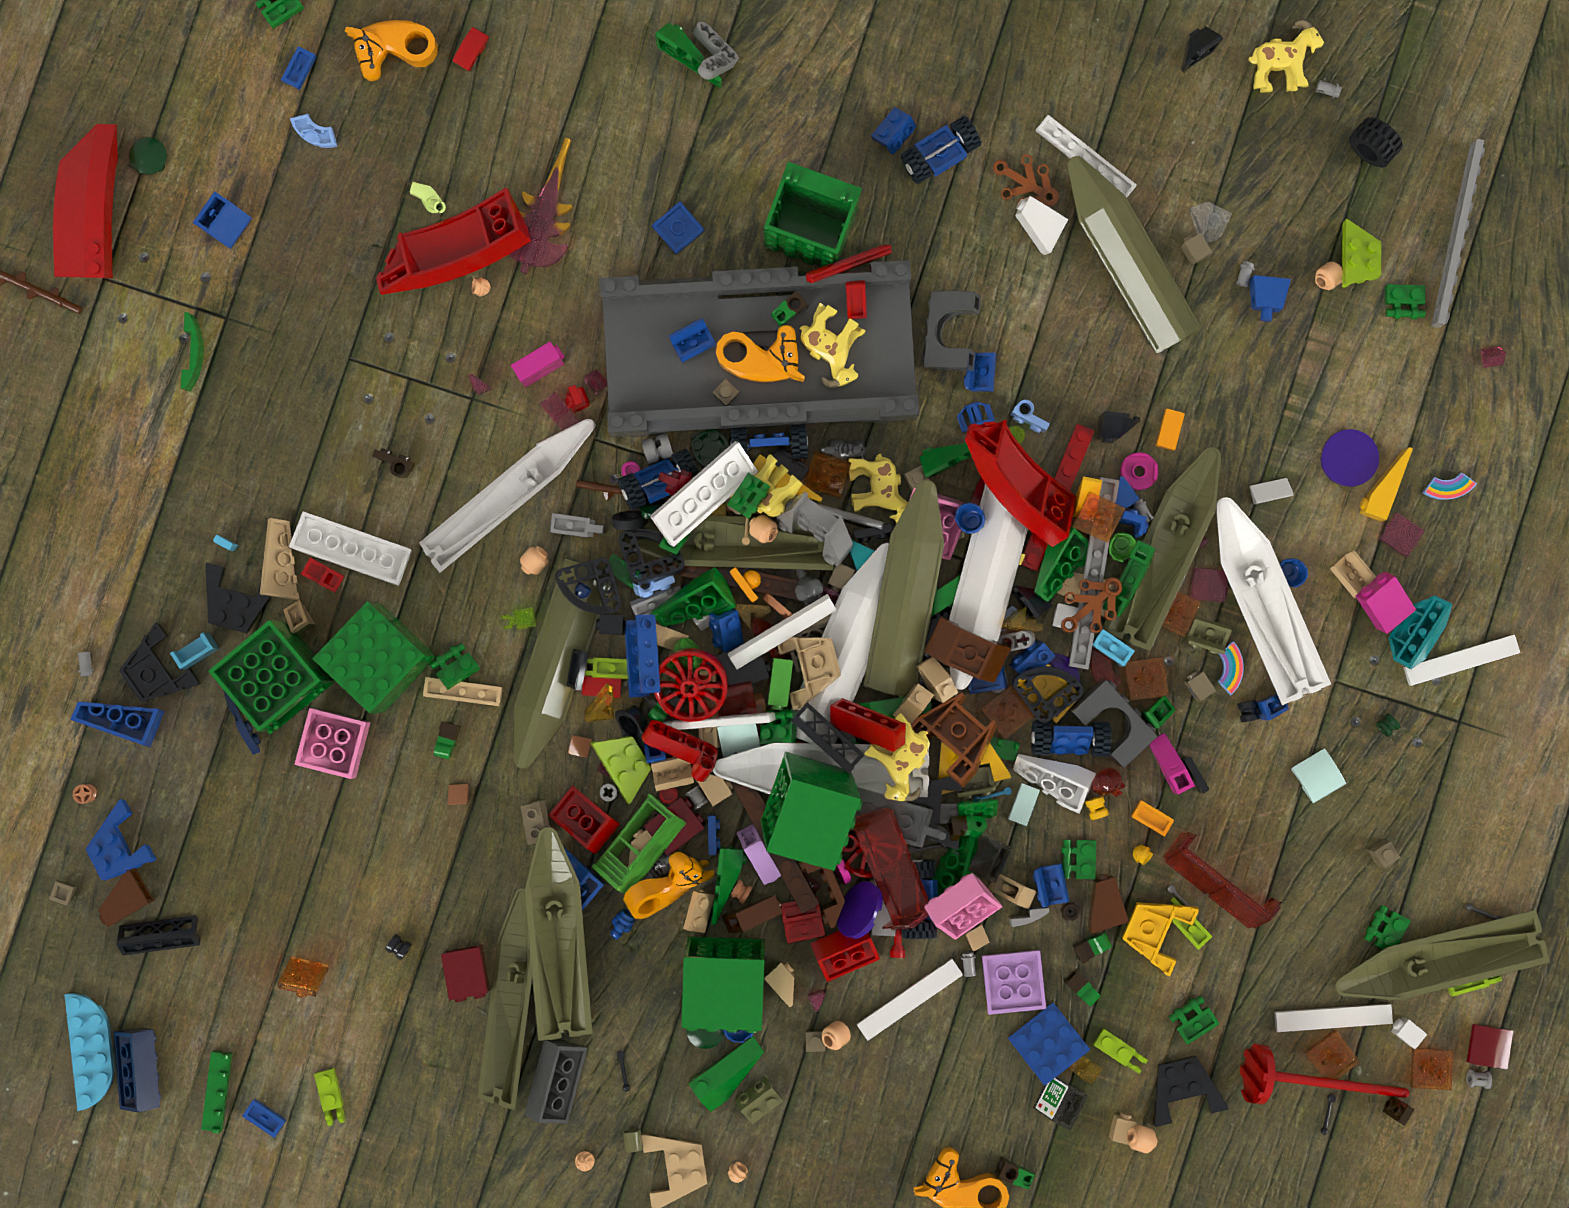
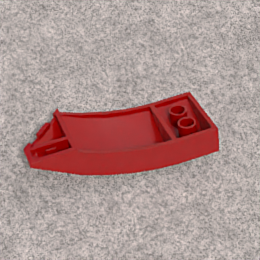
M96 124L59 161L53 213L54 277L113 279L112 208L116 164H118L117 125Z
M506 187L476 206L441 222L406 233L399 232L396 238L398 242L394 249L391 248L385 260L386 266L383 272H379L376 278L379 293L384 295L426 288L465 276L504 258L531 242L528 228L509 189Z
M1007 420L997 423L995 421L984 422L980 425L976 423L970 424L965 441L980 476L997 500L1021 524L1050 546L1054 547L1068 538L1076 495L1035 463L1006 425Z

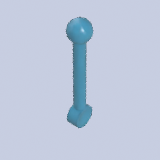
M1006 787L1003 791L991 793L987 796H974L972 800L978 802V799L981 800L1003 794L1010 795L1012 791L1009 787Z

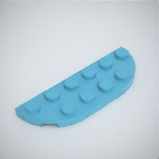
M67 993L65 994L77 1111L95 1105L105 1096L114 1080L115 1065L110 1023L106 1012L101 1005L99 1006L86 995Z

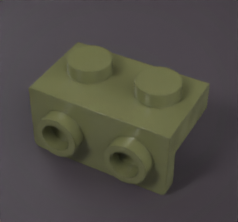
M1194 616L1187 633V642L1197 649L1204 648L1213 654H1225V646L1232 628Z
M990 765L979 767L977 773L962 788V791H955L956 796L961 797V799H969L975 794L987 796L992 791H996Z
M763 1077L737 1097L735 1101L742 1114L754 1124L783 1102V1099L772 1087L767 1077Z

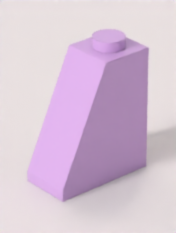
M754 824L737 832L742 847L763 884L766 885L776 881L781 874L769 852H766L765 844Z

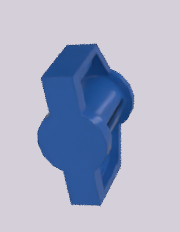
M980 402L964 406L957 415L962 433L967 432L968 429L963 416L965 410L971 424L976 423L980 425L984 422L995 421L991 406ZM979 405L984 406L988 417L987 420H983Z

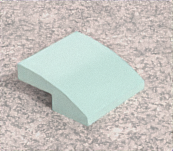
M756 724L717 727L723 758L733 755L734 752L738 754L761 747L759 745L760 741Z
M1325 748L1291 769L1312 803L1317 802L1346 784L1342 774Z

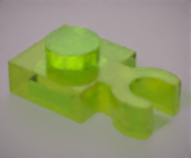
M533 607L515 610L514 617L510 615L501 616V619H509L510 621L508 626H503V629L506 630L511 629L514 625H516L517 630L537 626Z

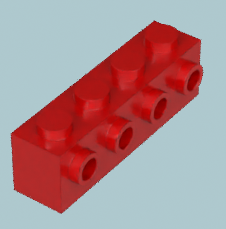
M844 698L830 706V723L838 730L847 732L892 752L905 744L906 723Z

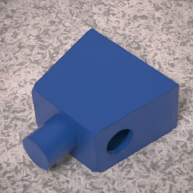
M1254 275L1249 280L1252 310L1261 311L1260 321L1270 322L1272 321L1273 312H1279L1283 309L1290 279Z

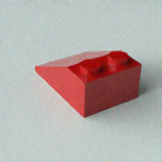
M573 785L548 815L582 846L594 854H597L620 825V823Z

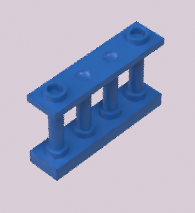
M655 614L635 615L636 620L624 621L629 698L649 697V693H660Z

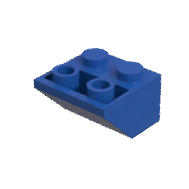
M214 191L192 223L231 249L252 220V217Z

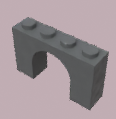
M975 291L931 292L928 302L930 311L926 321L928 327L927 335L925 336L926 350L923 355L925 368L931 371H974L975 352L969 348H947L942 341V330L945 323L953 316L979 315L981 295Z
M1101 679L1068 711L1080 724L1086 726L1102 710L1107 708L1119 709L1126 719V730L1121 739L1111 747L1109 755L1120 767L1125 768L1158 736L1154 733L1155 728L1149 722L1145 723L1141 719L1143 715L1136 708L1132 709L1128 705L1130 702L1128 698L1123 694H1118L1116 685L1111 680Z

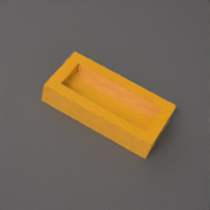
M1165 409L1155 446L1172 451L1176 449L1185 413Z
M1142 800L1138 802L1131 814L1132 818L1164 837L1174 822V819Z

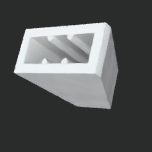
M1031 196L1021 199L1016 207L1018 211L1015 216L1043 255L1051 253L1068 219Z

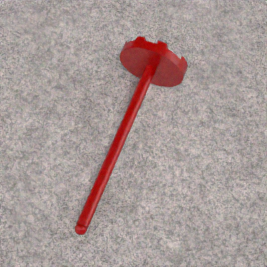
M1253 1043L1254 1045L1250 1049H1245L1243 1055L1246 1059L1244 1065H1240V1074L1243 1077L1244 1090L1241 1089V1093L1246 1102L1262 1105L1268 1101L1275 1081L1407 1098L1410 1094L1407 1088L1275 1071L1273 1053L1270 1047L1264 1044Z

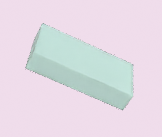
M1021 783L1008 819L1027 826L1040 790Z

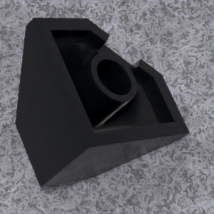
M1204 27L1201 30L1197 28L1190 33V38L1185 47L1181 70L1183 72L1213 53L1223 40V37L1208 27Z
M1105 411L1099 416L1097 439L1102 440V443L1113 444L1114 441H1117L1138 424L1140 417L1133 416V419H1130L1127 413Z
M1013 586L1012 594L1031 620L1038 618L1053 606L1050 603L1052 599L1045 602L1034 592L1035 589Z

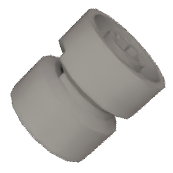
M667 433L657 435L656 439L650 437L641 440L648 464L659 461L660 457L663 459L672 457L673 451Z

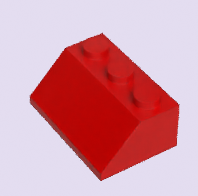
M836 931L829 936L810 943L827 982L880 960L869 932L858 939L843 935L840 931Z

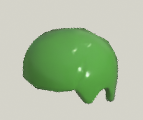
M1117 532L1110 537L1108 553L1114 560L1124 562V560L1130 558L1129 556L1136 545V540L1130 533Z

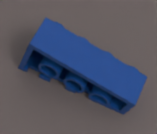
M77 702L70 720L151 747L165 711L154 708Z

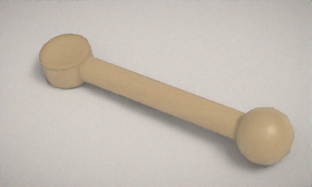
M746 518L745 534L742 539L743 545L750 543L748 538L750 518Z

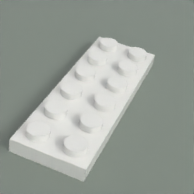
M735 441L650 517L668 543L674 547L736 492L748 472L755 475L758 471L740 443Z
M302 512L289 545L291 549L397 586L401 582L412 553V549L306 512Z

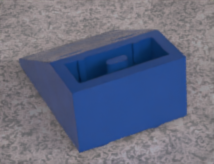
M564 847L580 883L583 910L606 882Z

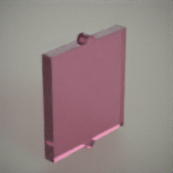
M1395 513L1389 524L1385 525L1386 528L1379 539L1405 557H1408L1413 548L1418 546L1417 542L1425 531L1400 514Z
M1194 568L1193 582H1191V599L1225 603L1226 589L1229 587L1225 572L1222 570Z

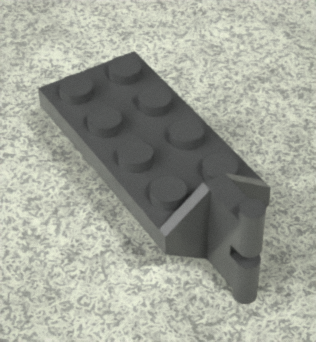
M857 787L862 800V806L860 811H856L854 816L856 818L855 828L921 848L923 847L926 835L939 838L940 840L946 838L948 832L946 827L930 823L933 809L907 801L887 799L884 794Z

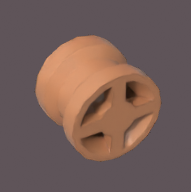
M81 784L73 790V799L79 804L93 802L97 797V789L92 784Z
M738 880L730 897L739 899V902L743 904L752 887L746 886L741 880Z

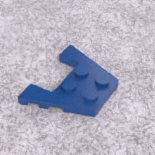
M123 799L117 802L86 847V851L100 879L105 881L124 874L127 870L141 867L142 864L151 863L156 860L149 845L144 844L134 854L131 853L118 828L123 821L133 814L126 800Z

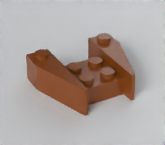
M960 693L916 718L912 722L911 727L917 734L920 731H927L928 734L926 736L928 739L934 735L959 757L950 766L947 773L963 788L977 773L997 725L994 720L987 727L982 725L961 706L966 698L963 693Z

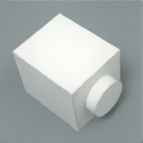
M1403 1016L1394 1022L1393 1029L1391 1030L1398 1038L1414 1049L1419 1046L1427 1035L1413 1022Z

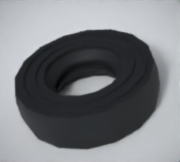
M624 511L612 516V525L618 530L638 529L645 526L647 519L641 516V511Z

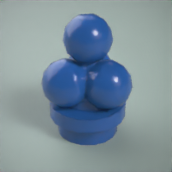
M622 909L613 917L612 924L615 928L611 930L612 938L619 939L622 936V932L627 933L632 930L635 918L628 909Z

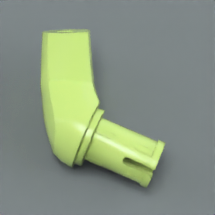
M416 182L412 183L410 194L421 199L424 207L429 212L443 213L445 211V203L442 202L431 186Z

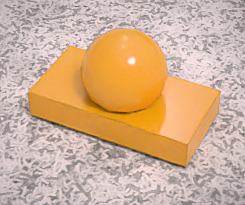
M736 567L730 570V574L749 600L753 603L758 600L752 589L760 585V574L757 571L749 570L742 577Z

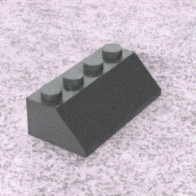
M555 1039L543 1041L524 1113L525 1116L537 1123H568L587 1047Z

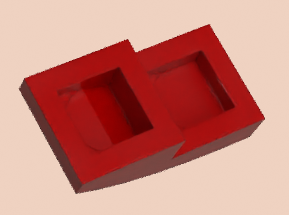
M472 27L452 61L471 71L478 55L482 54L489 36Z
M311 557L301 575L334 593L344 578V575Z

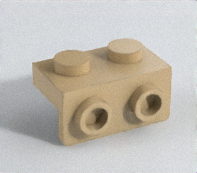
M1354 550L1343 555L1330 568L1354 598L1363 587L1370 584L1376 578L1374 573Z
M672 757L651 762L656 791L694 783L691 775V764L684 760Z
M703 890L699 892L693 891L683 929L705 933L715 895Z

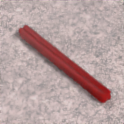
M884 244L807 272L806 281L814 283L890 255L892 247L891 245Z

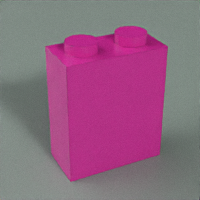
M548 342L513 363L511 367L526 388L563 366L564 362L562 359L565 357L557 344L553 346L551 342Z
M1385 571L1377 575L1370 584L1363 587L1355 595L1376 629L1386 634L1416 610L1397 578Z

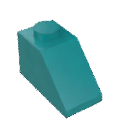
M852 540L853 545L849 553L857 572L875 551Z

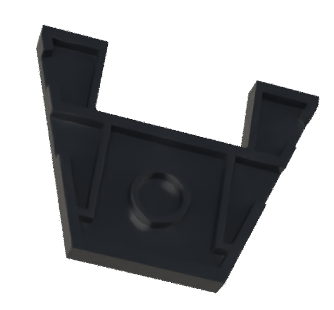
M206 563L208 623L248 633L266 603L271 599V596L260 594L261 582L256 597L221 588L220 584L225 568Z
M158 622L153 624L147 636H144L141 644L132 652L119 670L140 702L201 684L191 669L174 680L152 648L166 639L168 635Z
M950 776L929 781L928 797H918L916 800L907 802L933 809L930 823L940 825L942 790L962 791V787ZM949 831L944 840L926 835L929 839L958 850L959 840L950 841Z
M1194 1055L1158 1064L1157 1091L1154 1105L1155 1116L1153 1118L1155 1127L1172 1123L1168 1103L1206 1094L1211 1113L1228 1110L1227 1104L1197 1056Z

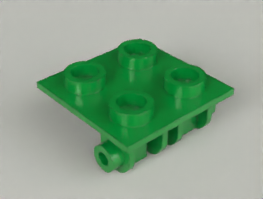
M985 798L981 799L982 802H980V799H978V802L972 800V803H970V800L960 801V803H957L958 816H981L984 819H990L997 815L998 800Z

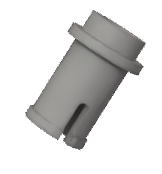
M1319 80L1315 92L1329 95L1334 99V97H1339L1342 87L1338 83L1334 85Z
M1243 261V264H1240L1241 270L1236 284L1248 287L1252 271H1255L1253 263Z
M1141 498L1132 504V509L1138 511V515L1146 516V522H1149L1154 517L1147 508L1146 501H1143Z
M90 652L78 653L80 667L78 673H80L81 677L93 675L94 669H92Z
M973 951L962 952L960 958L963 960L964 976H976L974 962L976 955H974Z

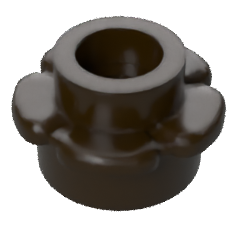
M1067 902L1065 905H1062L1060 911L1065 920L1073 921L1078 918L1080 909L1073 902Z

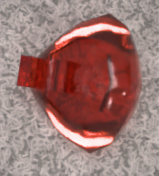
M1106 768L1100 771L1093 781L1094 793L1102 796L1112 793L1115 797L1122 795L1120 789L1125 788V785L1121 781L1122 777L1118 770Z

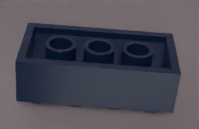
M138 1028L113 1031L120 1109L138 1113L159 1108L161 1094L158 1090L159 1073L156 1067L158 1057L155 1052L154 1043L156 1036L153 1029Z

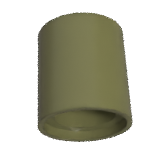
M633 1128L623 1131L625 1152L641 1151L643 1149L641 1130Z

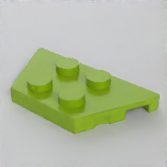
M1348 219L1342 225V287L1344 288L1353 283L1359 284L1366 280L1378 279L1381 276V241Z
M632 736L618 739L611 738L598 742L592 741L590 744L625 802L630 804L651 770Z

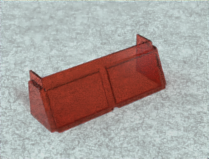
M886 807L856 817L855 825L850 830H854L891 918V921L882 928L900 930L916 927L929 916L924 908L928 904L929 898L916 866L910 860L911 854L893 810H889Z
M1182 832L1163 856L1166 859L1164 862L1204 894L1209 893L1208 897L1247 928H1256L1271 921L1281 908L1282 902L1271 897L1262 907L1189 850L1188 847L1196 838V834Z

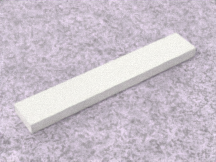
M1047 115L1036 129L1037 133L1070 159L1074 156H1080L1119 189L1126 198L1137 186L1051 116Z
M828 594L729 652L728 656L736 669H739L836 611V608Z
M1510 635L1423 661L1412 670L1407 667L1403 668L1408 684L1412 686L1519 654L1520 650L1515 635Z
M774 712L709 717L697 722L670 720L662 723L681 730L769 723L776 720Z
M949 959L858 1022V1028L867 1041L957 980L963 975L953 959Z
M1390 1003L1274 1012L1277 1032L1393 1024Z

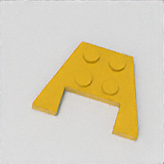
M942 742L938 779L949 777L947 770L959 758ZM989 743L980 765L990 763L994 782L1011 778L1010 772L991 743ZM942 790V794L954 792L949 790Z
M1137 902L1122 935V939L1170 977L1176 964V959L1160 953L1159 949L1173 918L1193 925L1199 908L1196 906Z

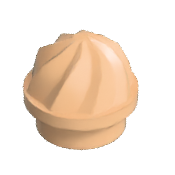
M482 277L473 279V294L481 297L489 293L491 286L488 280Z
M588 1151L580 1152L575 1159V1165L581 1171H589L595 1163L594 1156Z
M741 1162L731 1164L728 1171L729 1179L736 1183L744 1180L748 1173L746 1166Z

